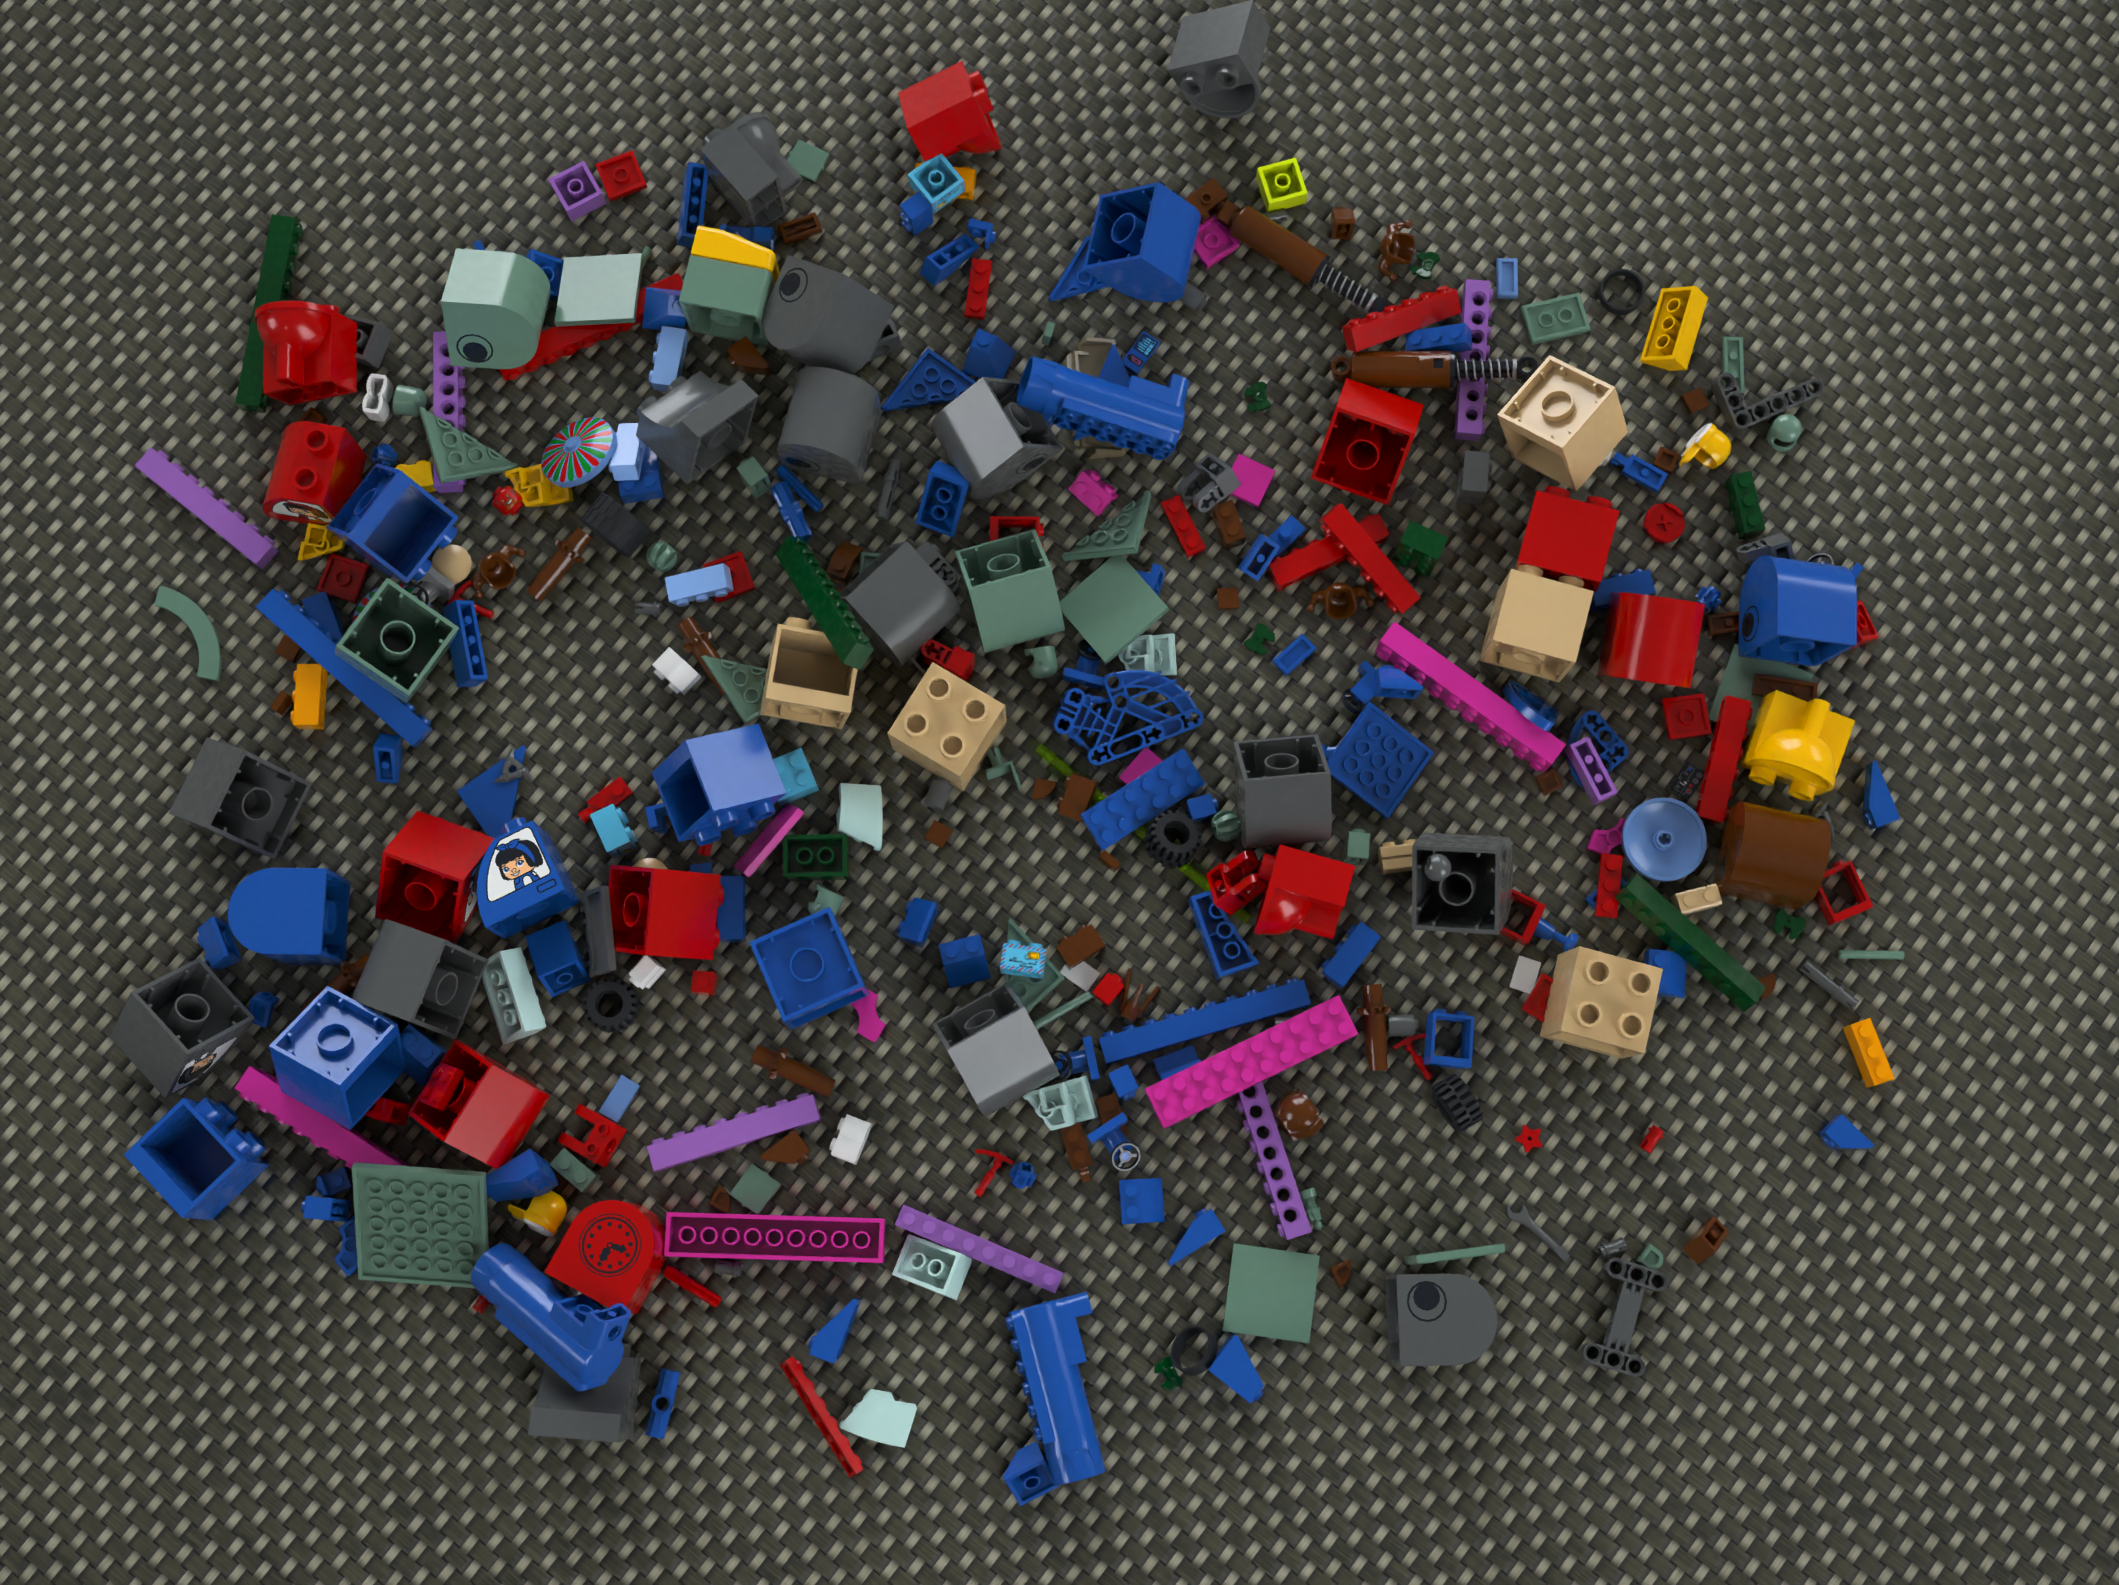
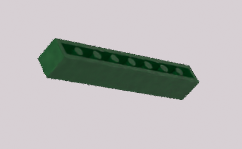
M1635 874L1624 884L1615 897L1617 901L1743 1012L1757 1003L1766 989L1760 981L1638 874Z

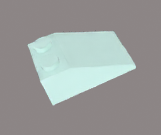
M908 1234L892 1275L957 1300L973 1259L959 1252Z

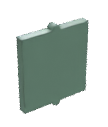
M798 140L793 151L789 152L790 156L787 161L802 177L816 182L820 172L824 170V165L830 153Z
M752 1163L730 1192V1195L741 1202L742 1207L746 1206L759 1215L781 1184L770 1177L767 1171H762Z

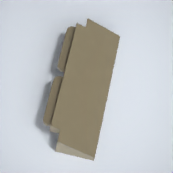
M1085 337L1078 343V351L1074 350L1066 356V367L1099 377L1110 347L1114 344L1116 346L1115 339ZM1072 430L1073 444L1078 447V450L1087 449L1088 459L1126 455L1125 447L1120 448L1107 441H1098L1091 436L1074 441L1073 437L1076 431Z

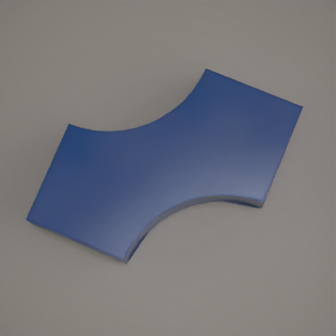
M355 1215L339 1227L342 1235V1247L334 1258L346 1276H350L358 1269Z

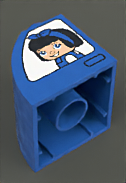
M524 817L513 819L501 827L503 835L493 839L489 845L478 874L477 900L481 918L485 928L503 939H507L581 903L551 836L533 820L527 823Z

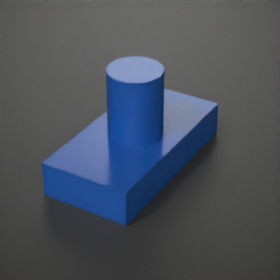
M1292 515L1268 537L1281 546L1274 556L1275 558L1286 551L1306 531V528Z

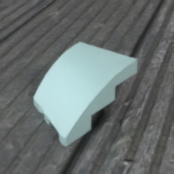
M1173 633L1153 636L1141 635L1118 654L1126 670H1145L1154 673L1162 671L1160 675L1163 676L1177 675L1175 634Z
M840 783L838 787L840 806L836 813L838 832L847 834V836L860 843L864 841L874 846L875 850L880 851L883 829L881 786Z
M1087 1075L1042 1087L1023 1096L1035 1108L1037 1115L1043 1118L1044 1123L1051 1131L1099 1117Z
M870 1389L863 1397V1400L855 1405L853 1412L844 1421L840 1422L839 1426L841 1429L855 1435L905 1448L917 1407L916 1404L895 1401L891 1392Z

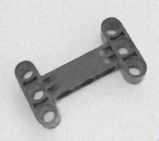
M1610 1258L1605 1260L1602 1265L1603 1273L1607 1277L1619 1280L1620 1282L1603 1345L1584 1343L1579 1349V1355L1585 1362L1628 1376L1638 1377L1644 1373L1645 1363L1641 1358L1627 1353L1644 1290L1663 1291L1668 1286V1278L1660 1271L1620 1258ZM1612 1262L1618 1264L1619 1270L1616 1274L1610 1271V1264ZM1633 1269L1639 1271L1640 1276L1637 1281L1631 1278V1271ZM1655 1275L1661 1281L1657 1288L1652 1285V1278ZM1592 1346L1596 1354L1592 1359H1589L1586 1351ZM1612 1353L1617 1358L1613 1366L1607 1361L1608 1356ZM1632 1360L1636 1361L1638 1365L1637 1370L1633 1373L1629 1370V1363Z

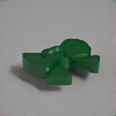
M1421 252L1416 257L1422 261V267L1410 266L1413 275L1417 274L1421 279H1430L1431 271L1434 265L1440 261V257L1435 252Z
M1256 382L1251 388L1247 387L1244 392L1245 397L1254 396L1256 400L1247 406L1253 413L1256 410L1264 411L1271 407L1265 392L1267 388L1265 382Z
M1257 623L1255 632L1250 639L1244 642V646L1251 652H1258V655L1266 654L1268 651L1261 643L1264 639L1274 643L1275 634L1274 632L1270 633L1266 625Z
M1781 909L1775 914V925L1772 928L1776 935L1780 934L1784 926L1791 928L1789 940L1799 938L1798 933H1801L1804 929L1805 918H1795Z
M1171 1357L1163 1358L1159 1363L1155 1364L1154 1373L1164 1372L1163 1376L1167 1378L1161 1384L1162 1388L1168 1391L1182 1385L1183 1380L1177 1375Z

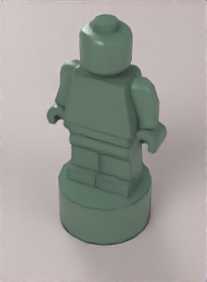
M1315 1188L1299 1192L1301 1200L1304 1201L1307 1210L1305 1212L1308 1214V1219L1312 1223L1314 1222L1315 1230H1321L1323 1227L1322 1222L1319 1221L1322 1219L1321 1209L1315 1203V1197L1317 1196Z

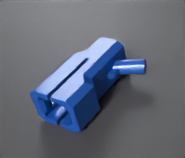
M721 224L719 227L720 230L739 235L748 241L772 251L774 250L775 235L772 227L756 226L752 228L727 226L726 224Z

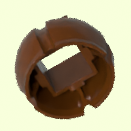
M1300 1089L1287 1093L1280 1100L1277 1109L1273 1111L1281 1128L1293 1141L1313 1137L1324 1126L1322 1118L1317 1117L1319 1112L1305 1093L1301 1094L1302 1091Z

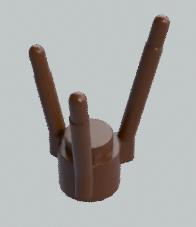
M1128 968L1119 1010H1121L1120 1016L1136 1022L1137 1018H1141L1144 1010L1155 997L1160 987L1156 986L1139 1009L1140 1005L1137 1004V1001L1144 986L1143 983H1140L1133 1001L1127 1002L1132 971L1131 968Z

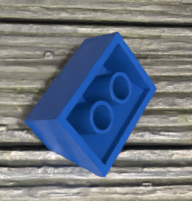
M936 461L929 470L915 522L950 537L955 536L969 482L955 467Z

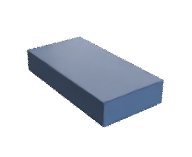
M1497 258V299H1517L1518 259Z
M621 1075L599 1112L618 1123L639 1090L640 1085Z

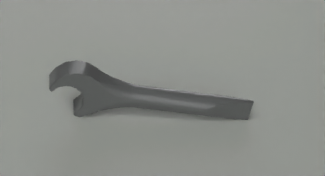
M1510 1205L1506 1206V1215L1511 1221L1518 1222L1531 1230L1564 1262L1570 1257L1562 1247L1532 1220L1525 1205L1521 1206L1519 1213H1513Z

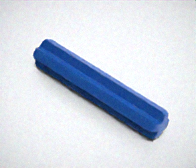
M785 465L777 468V475L786 481L815 512H819L824 507L823 503Z

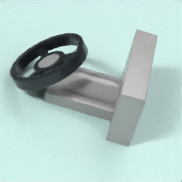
M431 567L421 579L423 583L420 585H409L404 588L407 591L412 587H417L410 594L428 606L440 595L449 601L454 594L455 584Z

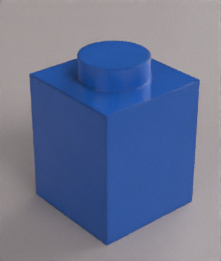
M1211 793L1186 801L1189 817L1195 820L1194 823L1213 818L1217 814L1216 811L1219 810L1216 798L1212 799Z

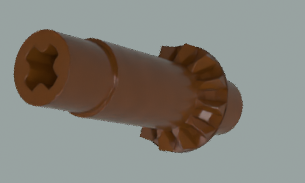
M577 527L564 543L558 539L556 546L559 549L539 572L534 582L526 591L542 602L575 561L582 564L585 559L580 555L592 540V537Z
M692 616L688 617L676 626L686 642L682 649L686 653L692 652L710 680L723 696L725 693L701 658V656L707 655L721 659L710 642L713 635L710 630L703 632Z
M366 952L352 964L344 961L340 965L341 973L316 993L301 1010L303 1011L327 986L346 996L350 994L358 984L370 953Z
M1382 984L1362 985L1364 1002L1362 1008H1357V1014L1364 1015L1369 1071L1388 1070L1385 1014L1391 1012V1006H1384Z
M758 1044L750 1062L769 1071L770 1073L767 1078L773 1080L778 1075L803 1088L829 1097L836 1082L835 1079L786 1056L787 1049L783 1047L780 1052Z

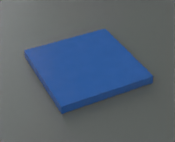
M1368 702L1327 760L1331 777L1384 819H1388L1434 752L1378 707Z

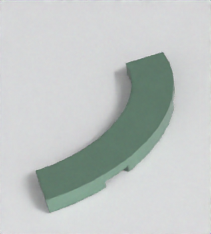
M159 586L154 605L179 616L187 624L195 637L199 652L197 677L219 682L222 669L220 640L211 620L196 603L185 595L173 589Z

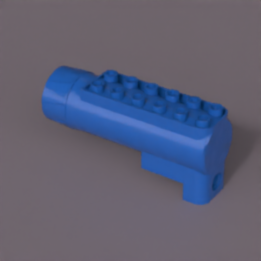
M1031 356L1019 384L1016 404L1040 414L1052 416L1051 424H1055L1061 429H1070L1076 431L1077 434L1088 435L1098 441H1107L1117 447H1125L1133 450L1135 453L1147 454L1156 460H1163L1169 457L1175 450L1185 419L1184 405L1189 380L1172 374L1168 384L1163 386L1131 375L1125 385L1122 386L1065 367L1057 362Z
M498 1244L490 1248L479 1258L471 1274V1283L492 1305L497 1307L494 1317L503 1326L508 1328L575 1390L584 1391L607 1383L608 1378L619 1366L624 1353L622 1338L631 1316V1311L625 1305L618 1303L611 1305L610 1308H604L599 1302L585 1294L570 1297L536 1268L526 1256L510 1244Z
M1087 1292L1008 1312V1317L1005 1318L1008 1331L1012 1330L1014 1339L1010 1340L1013 1352H1017L1019 1361H1016L1018 1373L1023 1374L1025 1380L1024 1383H1021L1024 1396H1029L1030 1404L1027 1405L1029 1416L1034 1418L1036 1426L1033 1427L1034 1436L1044 1446L1045 1459L1048 1461L1054 1486L1079 1481L1106 1472L1100 1450V1442L1095 1431L1078 1365L1087 1361L1076 1317L1092 1313Z

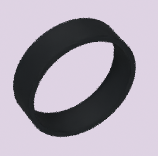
M1616 269L1609 272L1603 278L1598 289V298L1601 305L1607 311L1616 315H1626L1636 310L1645 294L1642 279L1635 272L1628 269ZM1613 276L1630 278L1639 288V302L1629 308H1618L1611 305L1603 294L1604 282Z
M1199 1325L1185 1328L1175 1338L1171 1347V1361L1173 1365L1189 1376H1196L1205 1372L1212 1365L1217 1354L1218 1344L1215 1336ZM1198 1333H1206L1208 1347L1204 1357L1195 1366L1182 1368L1180 1355L1185 1343Z

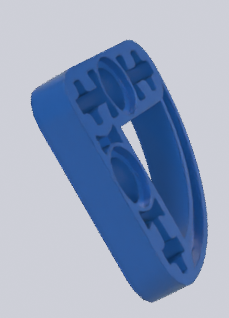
M1509 680L1503 688V693L1512 706L1536 726L1549 732L1555 724L1559 712L1515 681Z
M1593 710L1587 711L1578 719L1568 736L1566 748L1578 741L1579 734L1582 728H1584L1603 750L1599 757L1607 762V772H1610L1620 764L1629 753L1625 743L1601 715ZM1588 717L1595 718L1594 724L1597 727L1601 724L1602 727L1599 728L1596 731V733L1593 731L1596 728L1594 724H1588L1586 722L1588 720ZM1606 731L1610 735V740L1607 742L1600 740L1599 733ZM1615 749H1622L1621 756L1617 755L1611 760L1610 756L1615 752ZM1566 754L1568 767L1578 785L1584 788Z

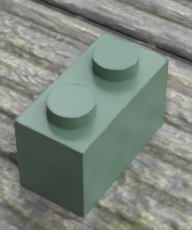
M753 456L739 463L737 471L741 481L755 499L772 488L767 473Z
M1353 829L1352 832H1348L1344 839V863L1353 865H1364L1369 857L1370 833H1365L1363 829Z
M563 1148L549 1164L582 1193H587L601 1177L567 1148Z

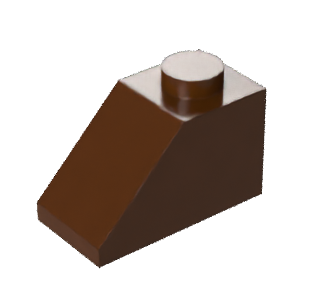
M1346 207L1332 209L1330 216L1331 240L1351 239L1355 226L1353 209H1347Z
M747 336L726 349L729 356L727 357L728 362L733 368L737 367L740 372L765 376L772 374L770 366Z
M843 541L834 552L826 570L828 578L848 585L863 548Z
M793 1130L760 1157L764 1161L794 1165L798 1162L801 1165L810 1158L808 1154L812 1151L799 1133Z
M1713 1215L1689 1238L1682 1249L1689 1258L1700 1264L1717 1251L1729 1231Z

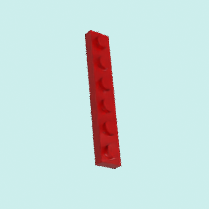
M793 1356L784 1361L780 1367L849 1478L853 1477L863 1470L860 1458L852 1452L849 1447V1440L838 1429L836 1419L829 1415L824 1400L818 1397L814 1391V1384L809 1378H806L801 1363L795 1360Z

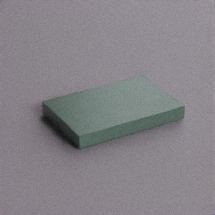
M1580 293L1523 305L1520 308L1531 345L1590 331V325Z

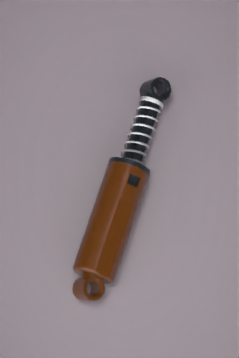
M1226 200L1215 217L1219 223L1230 229L1229 236L1311 288H1314L1317 283H1324L1325 288L1330 287L1332 293L1338 292V296H1344L1345 301L1351 300L1352 305H1359V310L1364 309L1366 314L1371 312L1379 313L1384 311L1385 307L1394 305L1386 298L1375 293L1370 294L1367 292L1368 289H1362L1361 284L1357 286L1354 284V280L1352 282L1347 279L1348 276H1341V271L1339 273L1333 271L1334 267L1330 269L1328 265L1332 257L1248 205L1241 210L1237 205Z
M1353 351L1351 360L1347 357L1339 356L1331 363L1332 377L1335 381L1343 383L1348 378L1374 388H1454V378H1458L1459 381L1461 378H1466L1467 380L1475 378L1476 381L1478 378H1483L1484 381L1486 378H1491L1492 381L1495 378H1500L1501 381L1503 378H1508L1510 381L1512 378L1513 381L1519 379V381L1525 383L1538 369L1537 361L1530 356L1522 357L1520 360L1513 359L1512 361L1507 359L1499 361L1498 358L1496 361H1491L1490 358L1488 361H1483L1482 359L1474 361L1473 358L1471 361H1466L1465 358L1463 361H1458L1457 358L1455 359V351ZM1339 367L1346 368V370L1343 372L1337 371ZM1524 367H1529L1532 369V371L1524 372L1522 369Z

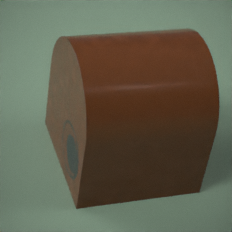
M1738 802L1729 809L1728 817L1723 823L1713 884H1717L1719 893L1792 910L1804 906L1816 896L1826 871L1831 844L1829 821L1748 802Z

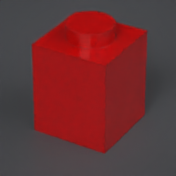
M693 970L691 992L696 995L716 996L718 975L715 972Z
M1107 973L1092 991V995L1109 1008L1124 989L1125 985L1122 984L1124 980L1115 973L1112 975Z

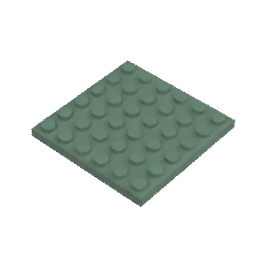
M354 1162L352 1166L358 1279L475 1288L471 1283L473 1268L479 1258L489 1250L486 1172Z

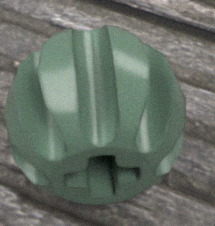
M659 541L648 548L646 558L647 562L655 570L666 572L676 564L677 553L669 544Z
M1220 811L1211 819L1212 832L1220 841H1232L1241 832L1239 818L1232 811Z

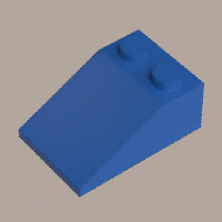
M646 445L639 480L618 481L620 497L624 504L665 498L659 457Z
M531 1148L486 1175L487 1196L495 1202L538 1197L549 1193L554 1187L559 1185L549 1163Z
M853 1299L817 1335L811 1337L808 1344V1349H811L810 1355L833 1364L838 1362L859 1308L860 1299Z

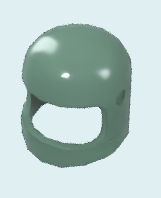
M398 385L393 398L394 414L411 417L421 416L419 408L424 407L426 409L427 406L425 392L419 388Z
M1791 414L1777 417L1767 432L1769 445L1779 452H1785L1794 447L1802 431L1799 419ZM1776 437L1783 442H1794L1789 446L1783 447L1776 445L1773 442V438Z
M1054 646L1024 649L1025 657H1034L1035 664L1028 669L1032 677L1045 679L1056 674L1058 663Z
M817 882L814 889L818 890V895L814 902L808 903L809 913L812 915L830 907L836 916L844 897L831 892Z

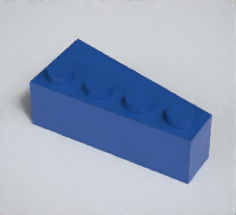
M1211 890L1189 898L1188 904L1216 980L1254 968L1259 964L1245 941L1242 940L1236 931L1237 929L1226 916L1225 911L1214 905Z

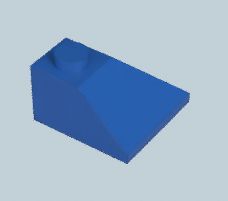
M530 249L526 258L536 263L546 274L551 289L549 299L558 300L564 260Z
M646 287L642 328L661 330L662 326L684 329L686 318L679 302L681 291Z
M978 329L970 345L962 372L977 379L982 377L1004 379L1016 351L997 336Z
M1382 665L1375 672L1374 697L1416 699L1423 690L1421 684L1400 669H1394L1392 665Z
M1037 1441L1016 1452L1003 1476L1020 1506L1059 1487V1485H1053L1048 1461L1045 1459L1046 1456Z

